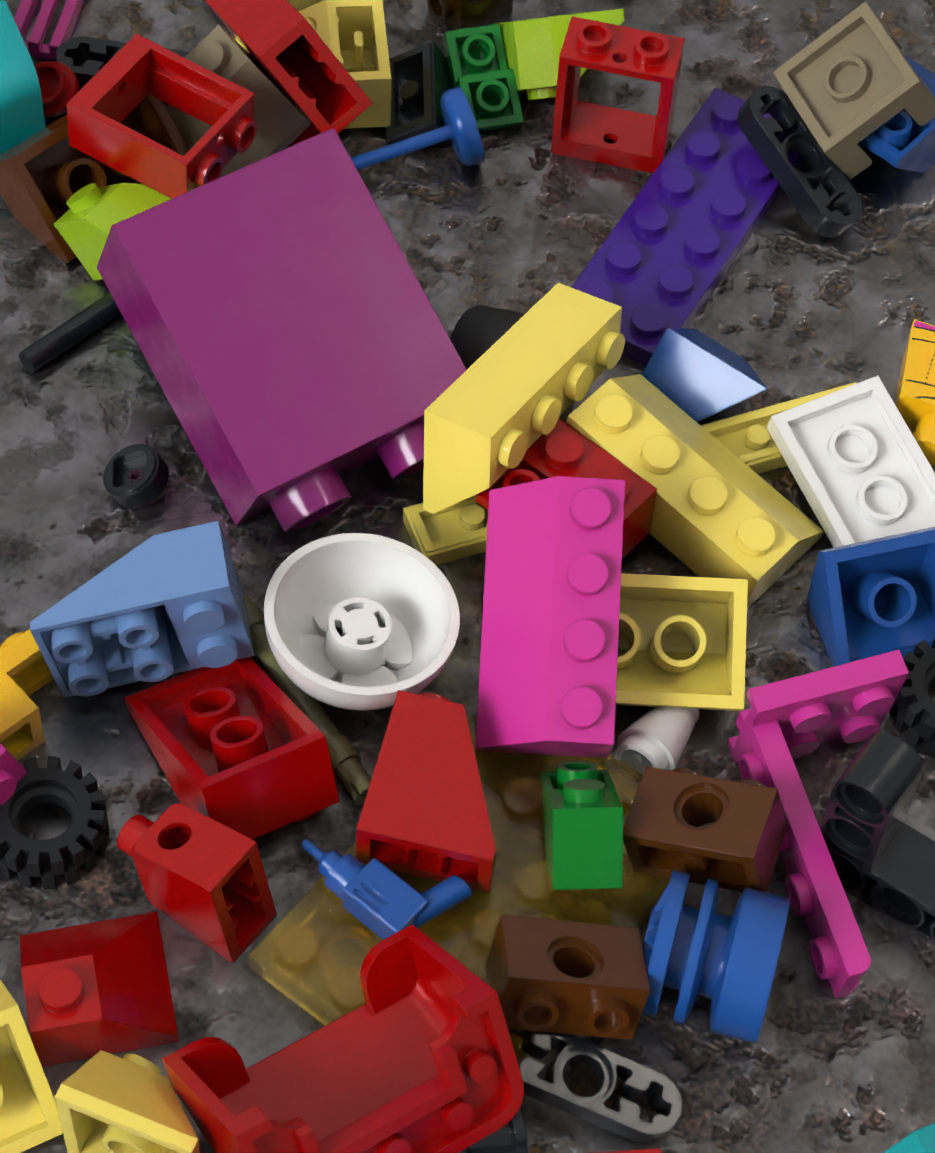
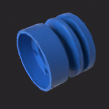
M673 869L669 884L656 905L654 904L643 944L650 993L642 1015L656 1018L663 988L665 987L680 991L673 1023L684 1025L697 996L711 999L710 1029L712 1033L756 1044L776 970L790 906V898L745 887L732 916L717 913L719 898L718 880L707 878L701 906L696 908L684 905L691 873Z

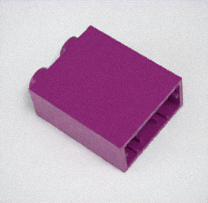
M334 128L113 224L97 265L100 275L236 526L272 509L286 534L302 529L331 514L350 501L352 496L344 484L341 475L378 457H381L393 481L407 477L424 468V410L467 369Z

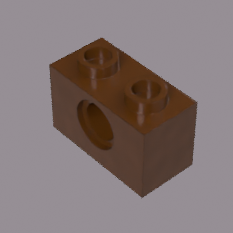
M646 766L623 827V842L634 872L671 879L673 869L691 873L689 879L691 883L706 885L707 878L718 880L719 888L743 892L745 887L766 892L788 826L777 788L767 787L751 779L730 781L702 776L693 770L685 768L665 770ZM713 823V824L710 825V826L701 827V826H703V825H705V824Z
M500 915L485 967L487 983L498 993L508 1029L633 1039L650 993L639 928Z

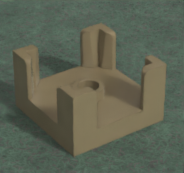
M866 1L773 72L823 152L850 179L872 164L871 158L858 143L900 111L905 109L920 126L925 125L935 117L934 93L914 71L901 50L903 48L892 31Z

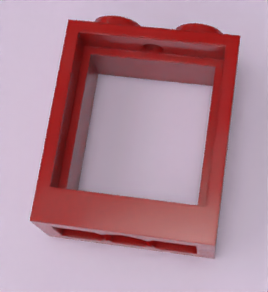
M571 16L559 56L551 153L654 173L666 157L671 138L685 38ZM581 67L661 83L657 116L579 101L578 91ZM612 139L615 143L609 144L605 140Z
M136 34L67 103L69 146L172 199L218 179L224 166L237 153H244L250 147L258 127L257 122L254 120L255 93ZM150 94L212 127L183 156L121 124V122Z

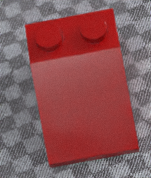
M250 657L237 659L224 667L197 668L125 697L131 716L180 803L252 840L289 823L308 819L315 812L340 802L326 736Z

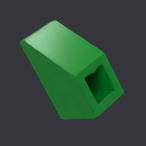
M567 761L559 763L557 771H541L546 867L552 889L623 888V806L608 769L598 770L597 764L588 761Z

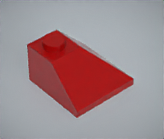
M157 911L19 935L21 972L29 1031L42 1067L89 1059L100 1050L116 1054L179 1042Z

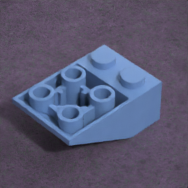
M219 521L151 536L29 622L30 631L63 698L76 695L94 696L104 692L107 688L139 681L157 682L166 679L174 673L201 667H224L237 659L255 656L244 591Z

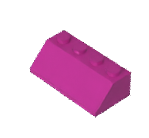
M557 476L489 491L475 751L609 758L614 745L625 480Z

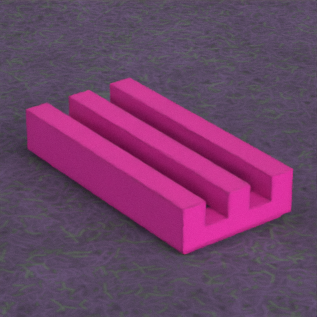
M21 0L14 20L30 56L56 60V52L59 46L71 38L85 0H66L49 45L42 43L48 28L52 24L59 0L43 1L28 41H25L41 0Z

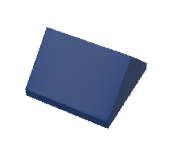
M935 527L819 551L806 601L833 667L895 650H900L904 658L908 651L913 654L916 644L924 639L930 647L932 646L935 637Z

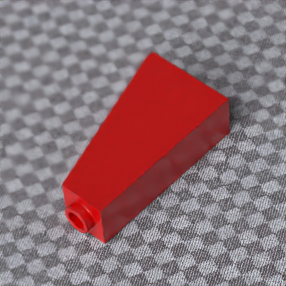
M205 0L238 42L255 58L320 133L334 128L338 134L373 104L308 21L287 0Z

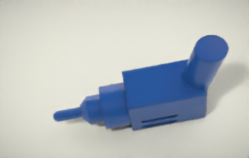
M308 839L303 840L301 843L302 848L318 860L319 873L326 878L324 882L325 887L342 900L343 908L383 940L412 924L419 929L424 924L473 895L467 883L456 875L448 877L420 894L376 858H373L365 865L351 853L344 856L337 851L325 853Z

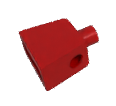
M181 803L171 805L155 822L138 814L131 817L122 827L117 839V846L122 852L133 858L145 895L150 903L232 964L277 916L257 843L249 837Z

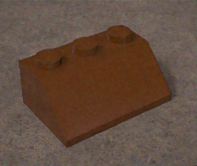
M150 94L121 122V124L183 156L189 151L163 101ZM67 114L0 155V194L10 212L64 263L72 261L76 258V255L56 229L54 223L70 209L66 204L67 200L78 190L91 183H96L98 187L118 183L142 184L69 146Z

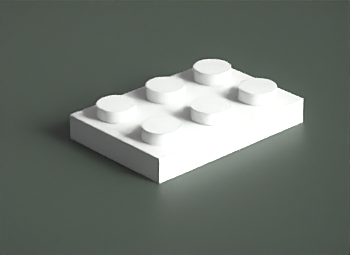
M878 375L770 417L766 428L833 548L935 527V472Z

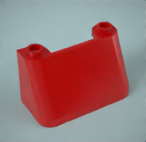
M412 924L379 942L371 948L363 960L360 970V983L366 1004L248 1068H245L243 1059L237 1050L229 1042L219 1037H205L193 1041L162 1058L173 1090L215 1153H459L510 1122L520 1109L524 1097L523 1078L497 991Z

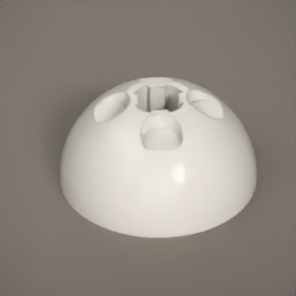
M343 533L312 541L290 554L280 564L266 590L264 625L269 646L277 663L288 678L302 691L330 706L347 710L370 711L394 706L398 690L418 694L439 675L448 662L456 644L460 627V611L455 593L446 576L425 555L402 542L384 536L366 533Z

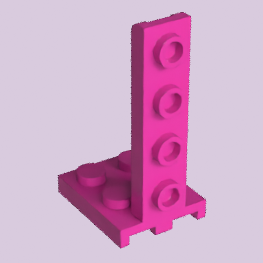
M900 650L748 689L746 695L751 707L750 709L739 711L735 723L740 734L730 737L727 741L735 766L739 768L741 779L755 780L767 787L778 789L788 826L779 852L788 874L785 877L786 896L790 898V907L796 916L803 915L812 937L809 940V954L812 965L820 979L828 978L835 999L850 995L855 991L860 977L867 972L871 965V957L793 759L813 752L821 743L842 738L845 743H855L869 738L872 733H877L880 730L909 674Z

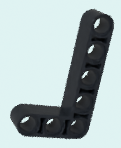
M884 732L872 733L833 786L820 830L844 891L935 946V841L904 823L923 772V763L918 753L901 738Z

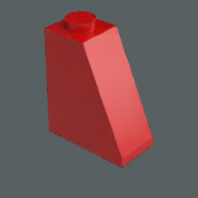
M398 690L357 825L356 858L364 864H368L373 858H376L390 870L441 882L452 875H456L464 880L471 889L490 893L493 882L496 847L465 707L463 704L450 702L439 694L430 692L414 694Z

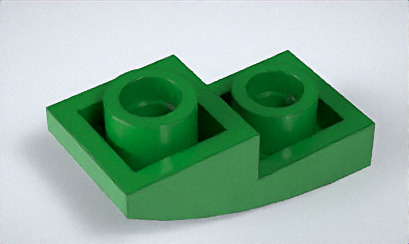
M493 24L445 31L443 43L453 87L460 86L464 91L478 130L486 131L523 125L524 120L513 69H508L500 25Z

